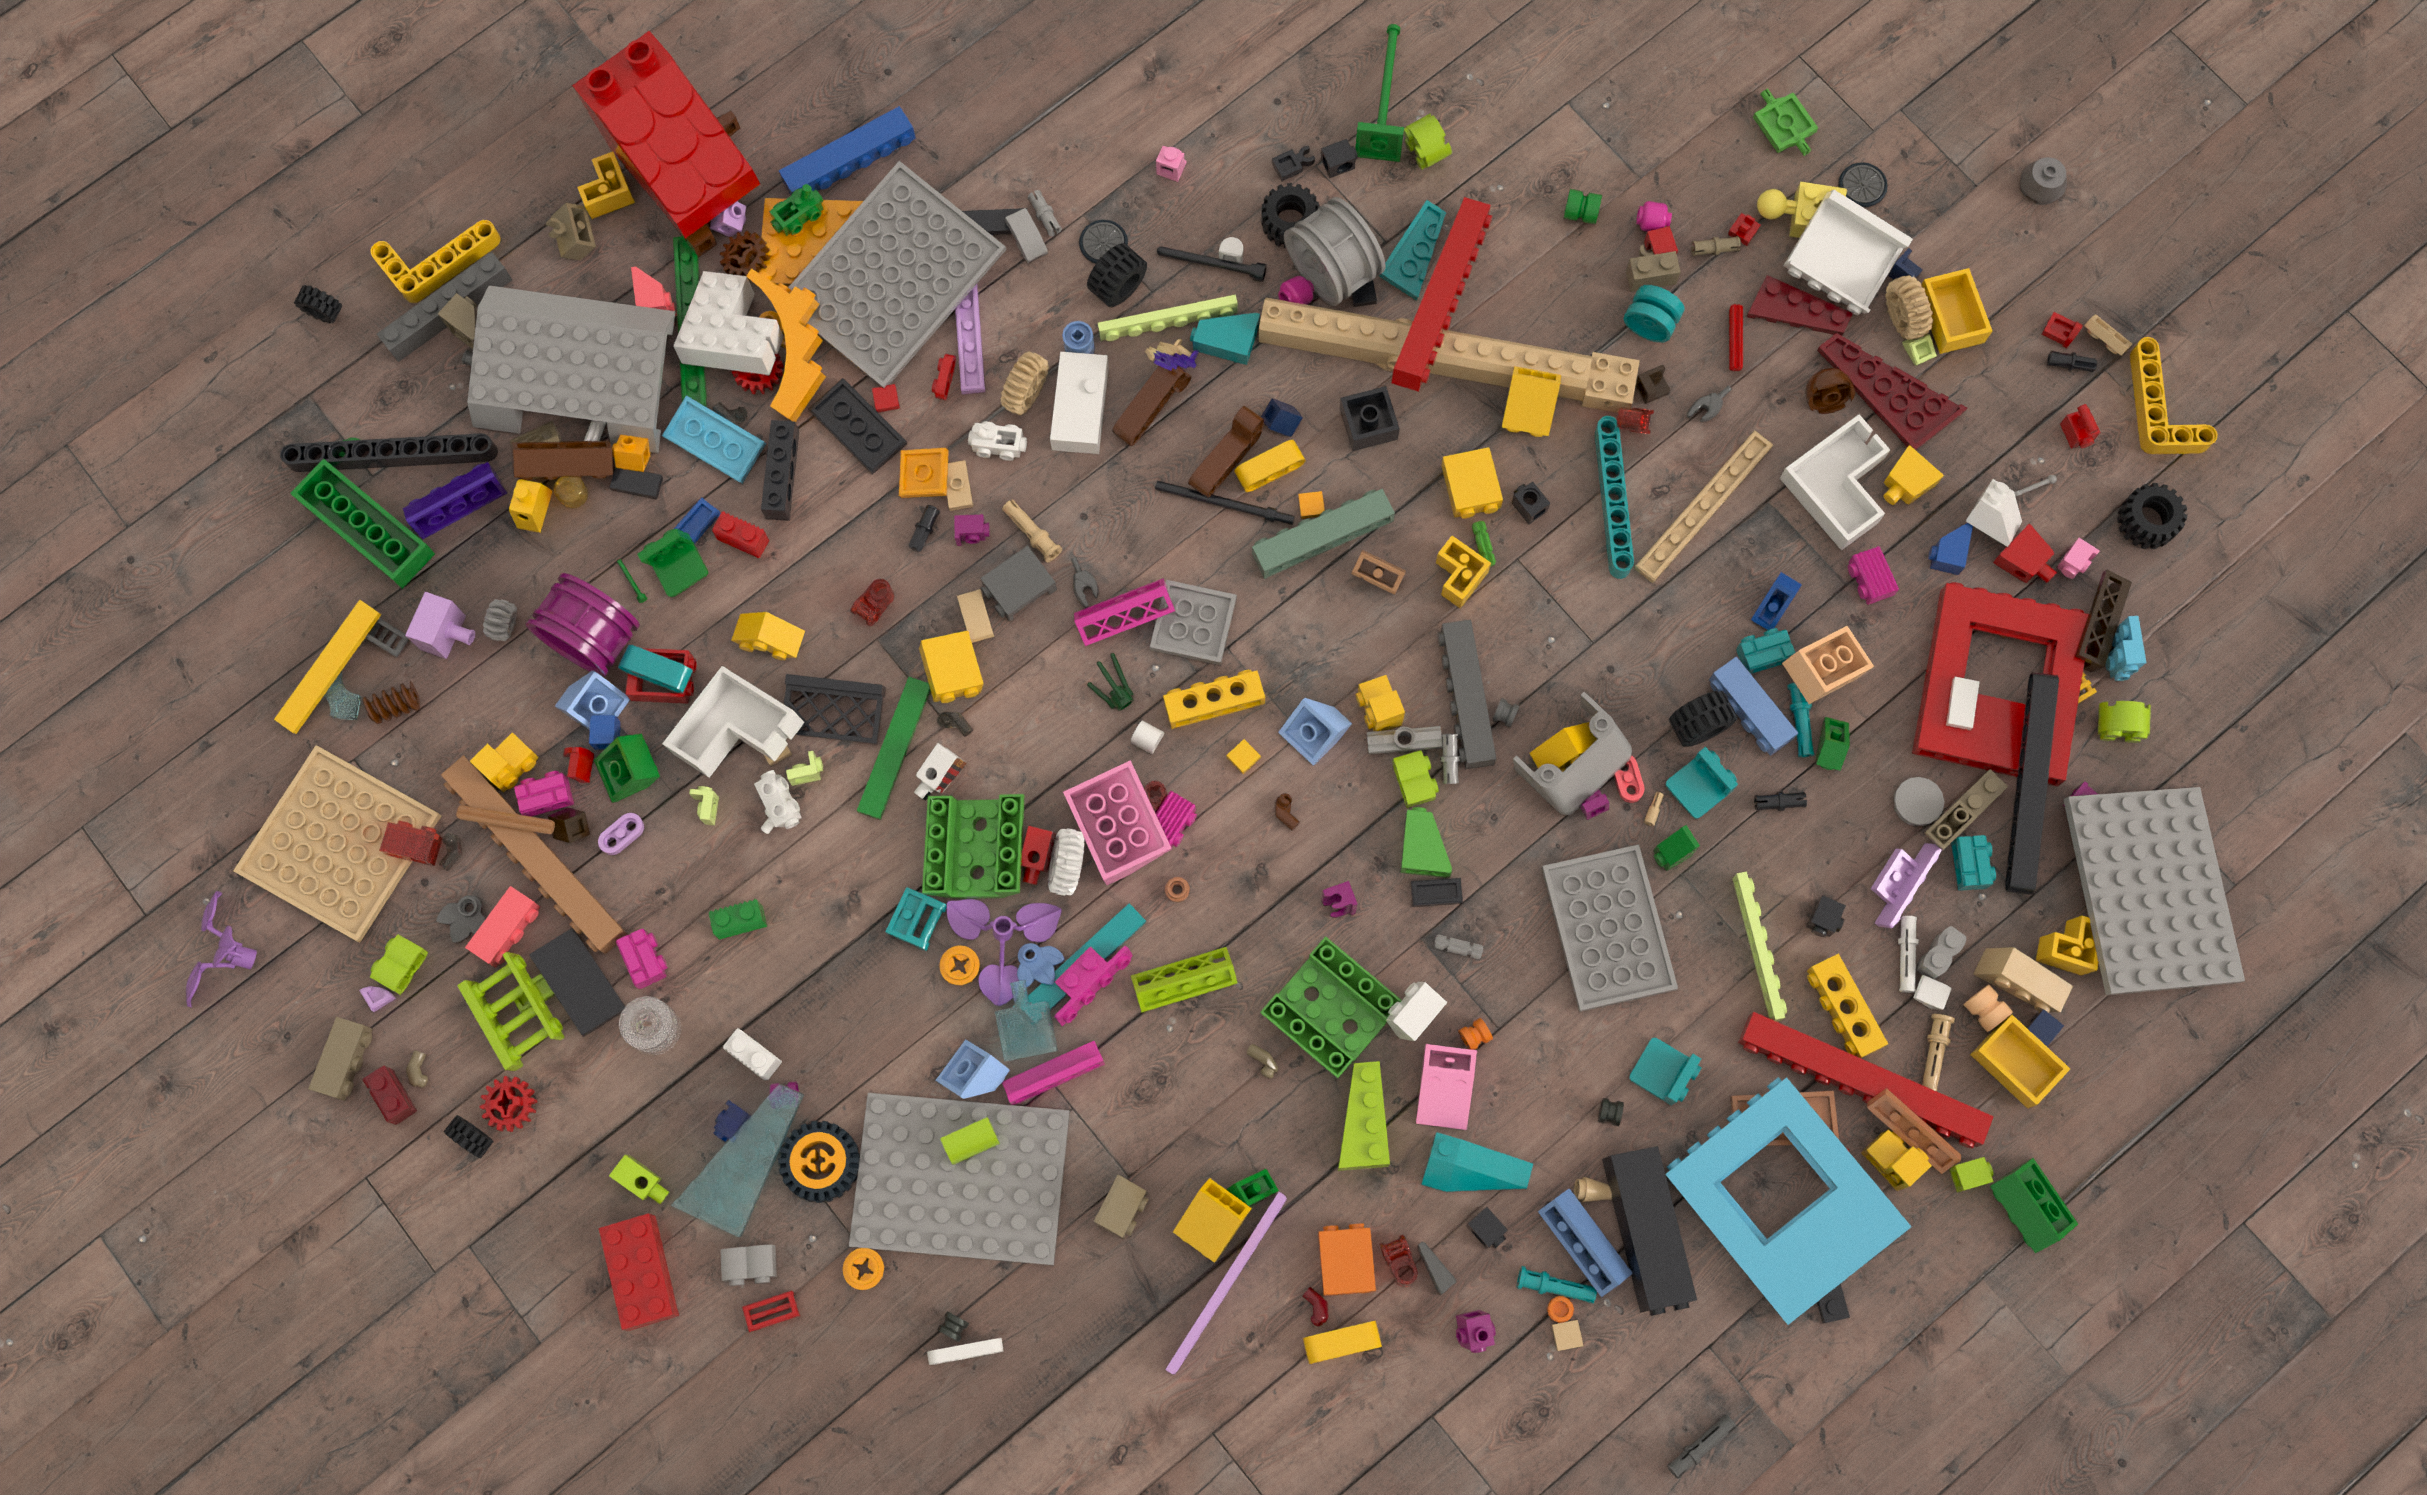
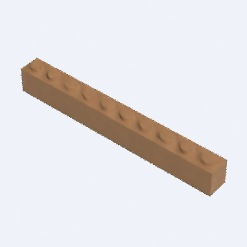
M464 755L441 774L446 780L443 785L452 795L457 792L462 798L459 801L461 805L518 814ZM477 822L484 830L488 827L493 832L490 837L498 846L505 845L509 850L506 855L515 864L520 862L524 866L522 872L531 882L536 880L541 885L537 888L546 899L553 898L556 902L553 907L563 917L567 914L572 919L570 926L579 935L583 932L589 938L585 942L594 952L600 950L606 955L617 945L616 940L628 935L535 832Z

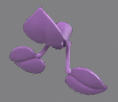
M220 891L214 893L206 906L201 923V931L205 932L207 929L220 937L219 947L214 955L213 963L201 964L198 961L190 973L186 985V1003L191 1008V999L199 985L201 974L206 968L229 967L234 969L235 966L251 969L257 954V950L243 947L242 943L233 940L231 926L228 925L223 933L213 927L212 919L216 911L217 898L222 895ZM225 957V960L229 961V963H220V961Z
M975 899L948 901L947 918L955 934L963 939L973 940L979 936L981 929L987 931L992 928L993 936L996 940L1000 941L999 966L988 965L981 971L979 987L982 993L994 1005L1001 1006L1006 1004L1018 992L1020 981L1017 976L1018 969L1015 966H1004L1005 941L1012 937L1013 929L1017 931L1023 930L1025 938L1032 942L1039 943L1050 939L1057 928L1061 908L1046 903L1028 904L1022 907L1016 914V921L1020 926H1017L1015 922H1012L1006 916L997 917L994 922L992 921L989 925L985 926L989 922L990 913L988 907L983 902Z

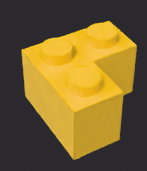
M612 151L591 159L599 179L577 187L591 219L635 203L614 152Z
M1454 536L1449 538L1437 554L1436 564L1452 574L1443 585L1441 595L1461 609L1489 573L1491 562Z
M768 612L744 613L739 616L731 641L739 644V648L744 651H769L772 653L771 656L773 658L785 661L786 658L797 657L805 631Z
M1387 675L1359 684L1358 693H1355L1358 705L1360 707L1364 706L1366 712L1364 719L1368 729L1372 728L1373 732L1387 731L1402 726L1405 711L1397 690L1392 691Z
M1590 722L1563 728L1531 751L1529 754L1536 766L1539 768L1544 764H1553L1564 772L1567 767L1597 740L1590 731Z
M512 732L495 750L487 743L470 762L502 792H505L517 784L518 778L524 772L530 771L535 766L536 760L539 757Z
M2079 916L2066 921L2064 935L2054 932L2040 937L2036 961L2078 975L2097 971L2099 961L2090 918Z
M1888 1129L1871 1142L1861 1154L1896 1191L1910 1187L1932 1165L1928 1162L1929 1157L1920 1148L1916 1149L1914 1146L1907 1149L1903 1145V1139L1894 1131L1890 1132Z

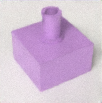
M425 592L405 636L420 650L447 659L455 640L471 645L475 638V631L461 627L466 615L451 600Z

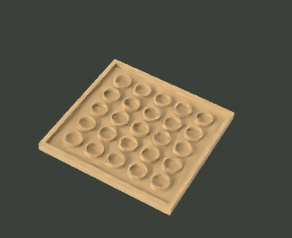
M316 745L233 871L360 943L439 821L441 815Z

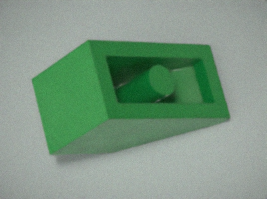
M1825 717L1816 751V765H1820L1827 770L1835 769L1841 771L1850 747L1849 723Z
M1685 825L1659 843L1653 850L1655 853L1653 857L1660 867H1664L1668 871L1692 857L1700 845L1687 825Z
M1267 1169L1236 1182L1226 1189L1249 1207H1253L1279 1191Z

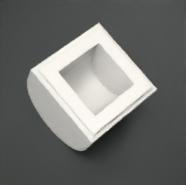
M1234 237L1224 239L1219 248V259L1243 263L1242 242Z
M1141 721L1131 738V743L1153 754L1164 736V732Z

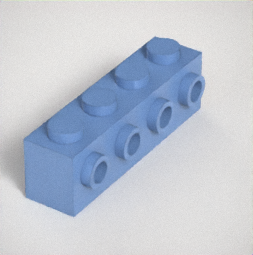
M1737 657L1712 674L1709 679L1713 691H1724L1735 713L1742 720L1743 728L1748 733L1754 735L1757 739V745L1763 752H1767L1771 756L1796 737L1798 732Z
M1567 1189L1538 1211L1601 1297L1633 1274L1570 1189Z

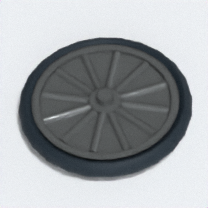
M1865 162L1854 163L1846 167L1841 173L1838 183L1839 188L1847 189L1846 197L1861 207H1870L1879 203L1885 197L1888 188L1884 173L1878 167Z
M1102 219L1090 223L1083 229L1079 238V247L1082 254L1087 260L1095 264L1112 247L1121 243L1128 245L1125 230L1111 220Z

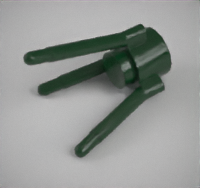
M1111 653L1110 656L1122 686L1116 685L1100 661H1097L1096 664L1113 689L1109 693L1111 698L1091 682H1088L1087 686L1101 697L1111 709L1116 707L1118 711H1121L1134 701L1132 698L1134 694L1127 684L1115 654Z

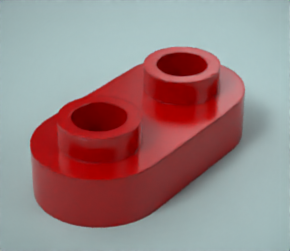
M945 354L944 358L940 357L937 367L939 376L938 379H934L932 384V393H935L936 399L946 400L948 397L956 366L955 355Z

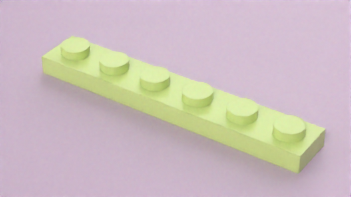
M1236 295L1099 322L1100 340L1114 341L1122 336L1129 335L1134 337L1142 334V332H1159L1166 327H1183L1191 322H1199V320L1232 316L1238 313V303Z
M1747 872L1737 873L1732 879L1769 1019L1780 1022L1785 1018L1787 1007L1784 999H1780L1778 992L1780 981L1778 975L1773 973V954L1771 950H1767L1765 943L1767 941V932L1765 927L1760 924L1761 909L1759 903L1754 901V883L1752 878H1748Z

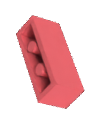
M510 886L465 948L496 968L505 962L503 954L508 952L513 944H517L524 935L523 930L537 918L540 906Z

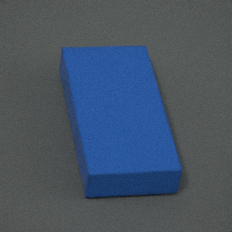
M701 497L674 529L677 528L688 533L695 544L721 513Z

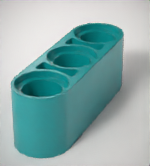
M630 644L618 665V668L626 673L678 693L684 692L693 673L691 668Z

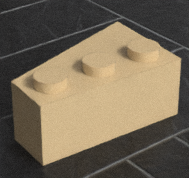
M2014 947L1986 948L1973 974L2033 1005L2037 1011L2044 1009L2048 1013L2061 1012L2073 987Z

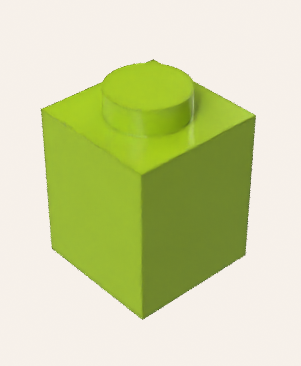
M1985 1157L1958 1164L1949 1169L1957 1193L1993 1182V1169L1991 1164L1986 1162Z

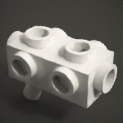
M984 421L973 425L972 431L970 430L968 444L972 446L973 452H976V455L979 457L989 458L991 454L1000 455V458L1003 460L1012 461L1014 457L1020 458L1021 451H1026L1027 438L1023 437L1022 429L1015 425L997 426L992 422Z
M774 770L761 775V780L754 784L766 808L765 814L768 816L761 830L769 834L774 826L790 829L800 823L799 819L802 818L799 813L800 807L797 801L791 797L786 779L781 775H776Z

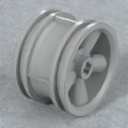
M1333 197L1327 204L1320 206L1317 211L1303 221L1297 222L1294 227L1287 229L1284 233V242L1296 269L1301 276L1311 281L1314 286V293L1331 306H1337L1342 302V299L1348 298L1354 291L1385 271L1384 255L1373 232L1360 214L1339 197Z

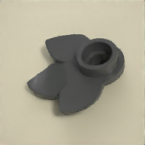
M467 895L461 898L458 903H449L444 906L438 914L436 921L441 924L450 925L452 942L457 943L465 940L471 933L475 935L486 919L481 913V901L475 896ZM473 904L474 909L471 912H467V906Z

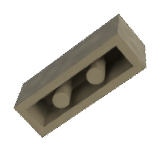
M336 1017L308 1089L345 1101L346 1097L353 1090L354 1076L362 1067V1056L365 1048L372 1041L371 1032L373 1029Z

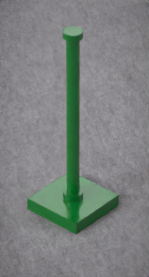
M1396 24L1387 26L1388 42L1377 124L1358 122L1355 149L1360 158L1400 162L1404 127L1386 125L1397 36L1401 30L1400 26Z

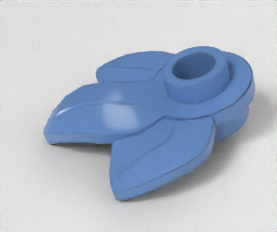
M1033 943L1023 945L1018 952V960L1020 962L1017 970L1018 979L1024 987L1030 986L1034 980L1042 984L1053 985L1055 981L1053 966L1065 961L1063 954L1052 946L1040 948ZM1030 951L1035 953L1032 959L1026 958V954Z

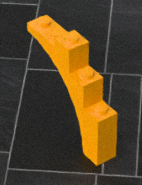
M751 268L746 277L762 289L770 299L780 317L785 334V371L780 388L770 407L789 420L796 422L826 378L821 372L822 367L810 360L823 341L817 335L819 331L807 323L819 306V303L814 299L816 295L804 287L803 290H800L795 286L791 290L782 283L776 285L771 282L772 277L766 272L760 270L758 273Z

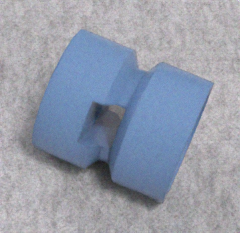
M1082 321L1069 323L1064 328L1062 334L1065 352L1094 354L1095 346L1091 327Z

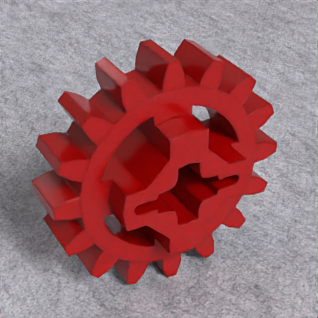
M779 353L774 354L776 359L770 375L732 370L737 385H741L745 392L750 388L753 395H755L757 390L764 394L765 388L773 391L772 384L779 385L778 377L784 375L782 371L784 365L782 360H780Z
M504 1076L503 1083L495 1079V1086L493 1088L486 1086V1090L489 1093L488 1095H481L480 1098L486 1101L479 1108L486 1110L482 1118L485 1120L490 1119L488 1122L489 1126L494 1127L497 1125V1130L503 1132L506 1126L507 1131L513 1132L514 1126L519 1129L523 1128L522 1122L524 1120L531 1122L528 1115L529 1113H536V1110L531 1108V1106L537 1103V1100L531 1098L535 1091L527 1089L528 1082L523 1081L520 1083V1078L515 1076L511 1082L510 1077ZM514 1088H517L523 1097L516 1096ZM509 1100L513 1101L512 1104L508 1105V1109L504 1107L505 1104L509 1103ZM494 1111L500 1112L503 1120H500Z

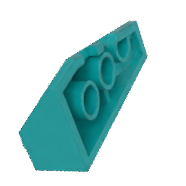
M1436 1132L1421 1185L1444 1192L1527 1189L1533 1163Z

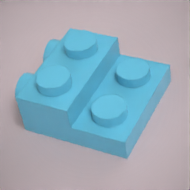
M2128 616L2117 627L2112 646L2115 648L2109 652L2105 664L2106 669L2110 672V678H2115V681L2130 679L2131 675L2138 672V669L2146 664L2139 616Z

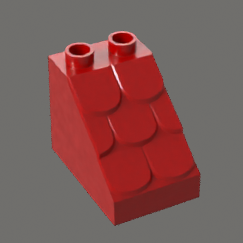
M650 31L637 40L630 42L627 47L599 67L591 70L585 77L572 85L611 151L614 152L616 157L685 239L760 185L752 167L728 136L720 122L692 86L673 57Z

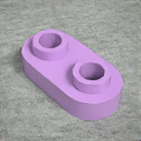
M627 813L621 816L600 834L598 839L600 849L608 855L620 853L643 833V820L634 813ZM630 824H636L634 830H628ZM615 839L616 845L609 847V842Z

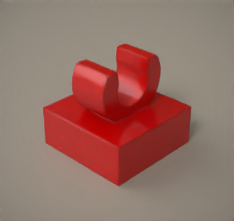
M1741 213L1730 228L1728 235L1731 237L1738 236L1740 242L1748 246L1760 229L1761 224L1756 222L1755 218L1750 215Z

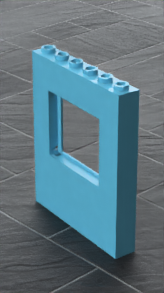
M1778 1077L1767 1086L1770 1090L1763 1097L1758 1093L1747 1102L1750 1107L1743 1113L1738 1109L1727 1118L1730 1123L1723 1129L1718 1125L1707 1134L1709 1140L1703 1145L1698 1141L1687 1150L1689 1156L1683 1161L1678 1157L1667 1166L1669 1172L1666 1173V1176L1787 1325H1789L1910 1229L1911 1225L1786 1077L1782 1081ZM1781 1133H1784L1830 1189L1766 1239L1721 1184V1181Z

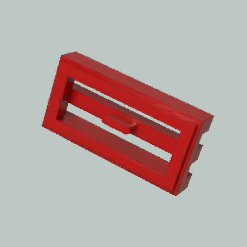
M794 1291L743 1306L748 1331L753 1332L799 1317L800 1313L797 1309ZM787 1298L789 1299L790 1303L750 1315L749 1311ZM790 1308L792 1310L791 1313L755 1325L752 1323L753 1320Z

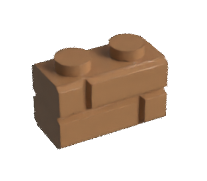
M1362 550L1351 574L1359 578L1362 577L1365 581L1395 595L1406 570Z

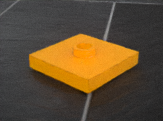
M947 448L901 450L899 496L901 498L947 496L949 450Z

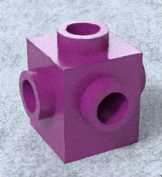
M1475 1310L1456 1315L1458 1327L1456 1329V1338L1461 1347L1470 1350L1472 1353H1480L1486 1351V1347L1495 1345L1494 1336L1496 1331L1489 1313Z

